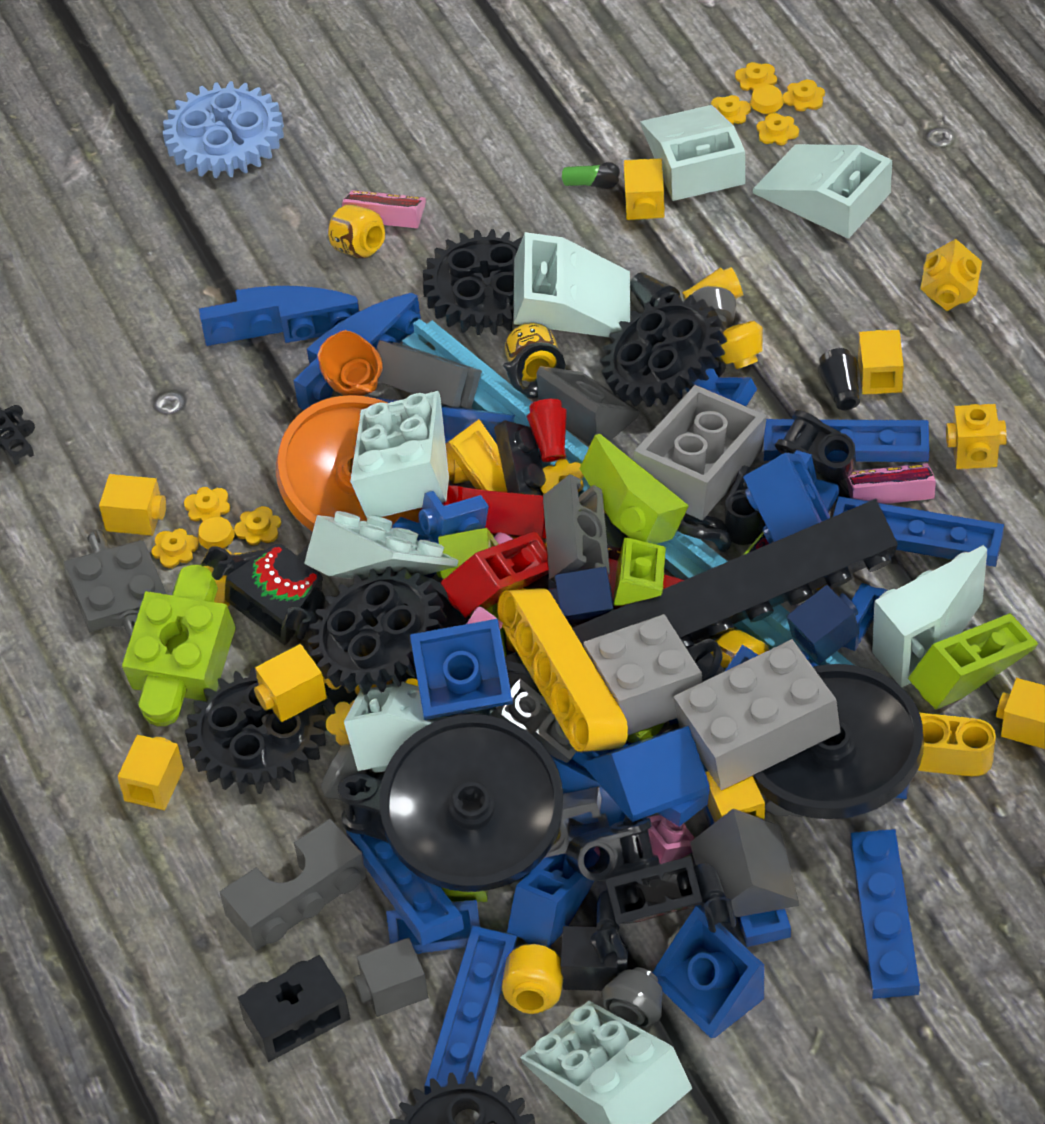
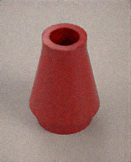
M543 399L529 405L530 413L526 417L540 450L542 461L555 462L559 459H565L567 410L562 408L561 400Z

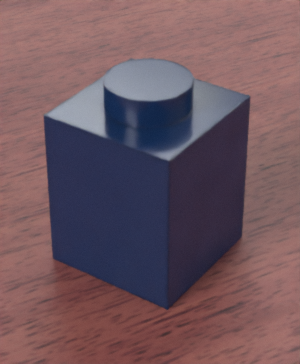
M606 566L555 575L557 588L549 589V592L570 625L584 623L615 610L610 578Z
M825 585L786 616L792 637L819 665L860 634L855 617L858 615L856 606L845 594L842 593L838 596L828 585Z

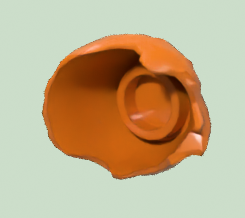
M347 330L340 331L327 338L320 346L317 355L320 371L333 390L344 396H363L375 391L383 368L382 359L375 347L360 335Z

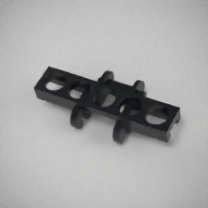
M19 405L11 406L5 410H2L0 407V447L14 465L19 464V459L25 455L29 457L34 456L33 449L25 438L33 433L35 424L31 420H24L22 418L23 409ZM19 445L22 447L19 451H12V449Z

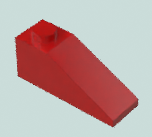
M536 531L476 552L440 583L446 590L450 603L466 618L471 616L477 607H483L486 610L498 603L499 596L503 591L520 590L549 573L547 546Z

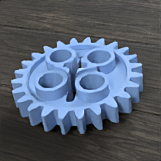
M230 81L226 88L222 89L215 82L213 90L210 91L200 86V94L197 96L187 92V102L176 100L177 110H168V120L163 121L165 130L163 131V137L169 157L174 156L176 165L184 163L186 172H190L197 167L198 174L201 177L208 170L212 171L214 178H217L221 171H226L229 177H233L234 169L238 168L243 173H248L247 165L251 163L254 166L260 167V157L271 159V149H279V139L284 138L282 112L279 111L277 102L272 103L271 95L266 94L262 96L261 88L259 87L249 92L247 83L241 85L239 89H235L233 81Z

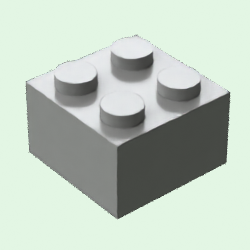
M665 614L583 642L585 651L625 715L628 735L677 718L673 696L702 683V672Z

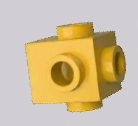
M954 239L927 254L923 266L924 271L920 289L946 311L961 303H967L977 294L982 261L957 239Z
M996 404L954 406L953 423H946L947 448L953 447L956 469L997 467L999 445H1006L1007 433L1005 420H998Z

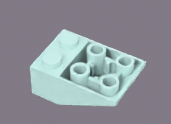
M713 105L640 121L641 128L654 158H662L663 180L672 201L745 184L744 147L734 125Z
M795 144L753 188V194L849 239L891 193L892 160L861 145Z
M525 232L514 258L513 324L537 323L552 330L609 337L610 333H620L622 328L619 322H630V271L563 237Z
M439 391L427 394L416 393L403 400L390 403H376L361 410L350 482L367 519L369 515L384 517L421 508L424 493L430 491L435 492L441 503L447 501L449 472Z
M336 511L335 517L317 515L304 564L328 576L353 579L355 575H358L363 580L368 577L371 569H374L377 574H382L387 567H391L394 572H400L403 568H407L409 573L427 575L457 567L459 560L444 554V546L426 540L417 541L418 534L413 531L391 528L393 522L388 519L369 515L367 521H360V517Z
M984 545L969 553L964 552L957 555L951 562L934 571H926L920 574L914 581L898 589L888 590L879 599L875 600L872 653L901 687L911 683L908 677L932 644L962 633L982 604L987 548Z
M402 682L399 687L395 683L386 685V689L382 693L377 687L371 688L367 695H363L360 690L344 720V725L357 770L372 768L374 772H384L398 748L423 727L435 721L456 715L480 714L490 716L496 707L424 720L419 686Z
M587 1001L583 1006L575 1009L565 1021L548 1035L540 1038L530 1050L520 1057L523 1064L587 1124H652L692 1089L673 1046L591 1001Z

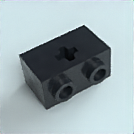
M321 955L308 961L297 962L287 972L268 982H259L250 987L246 993L237 997L243 1021L268 1062L350 1020L346 995Z

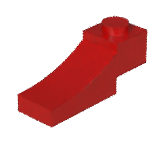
M448 485L447 501L442 502L443 506L479 495L483 497L489 506L485 528H488L492 535L500 532L510 537H520L536 531L541 539H546L543 496Z

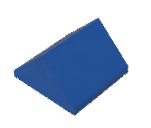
M498 619L410 634L424 720L513 704Z
M689 726L654 735L585 761L587 771L632 822L706 795L710 791V785Z
M696 905L652 973L657 977L662 991L710 1038H716L764 1000V964L722 924L717 923L715 925L716 932H710L704 907Z

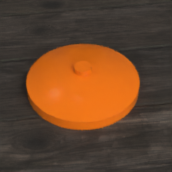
M356 395L328 398L306 408L286 429L276 459L278 488L291 513L312 532L317 515L335 517L336 511L350 513L360 517V521H367L350 482L360 413L362 409H366L373 404L387 402L372 397ZM421 508L382 518L392 521V525L400 517L419 523Z

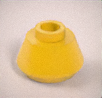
M752 320L727 328L723 332L727 342L721 345L725 354L719 357L725 364L734 363L735 369H739L758 361L756 354L763 351V328L760 324Z

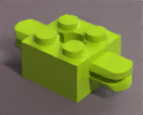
M202 565L183 567L177 576L172 595L145 591L122 663L123 671L132 689L141 690L138 705L144 718L150 724L157 727L168 726L176 722L184 698L206 701L204 689L209 688L217 692L219 685L217 679L221 678L236 629L227 604L214 602L218 587L211 575L212 572Z

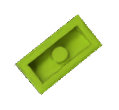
M624 538L617 563L614 606L626 605L662 595L666 547Z

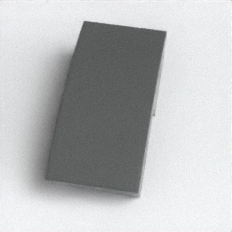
M519 678L511 688L513 704L496 707L490 716L507 720L525 729L545 747L551 756L568 763L577 751L570 744L545 699Z

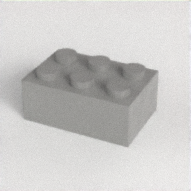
M694 385L634 450L633 461L688 504L687 514L703 520L735 484L742 466H750L762 453L767 415Z
M793 639L673 696L679 728L689 726L701 762L720 790L732 786L840 733L836 698Z

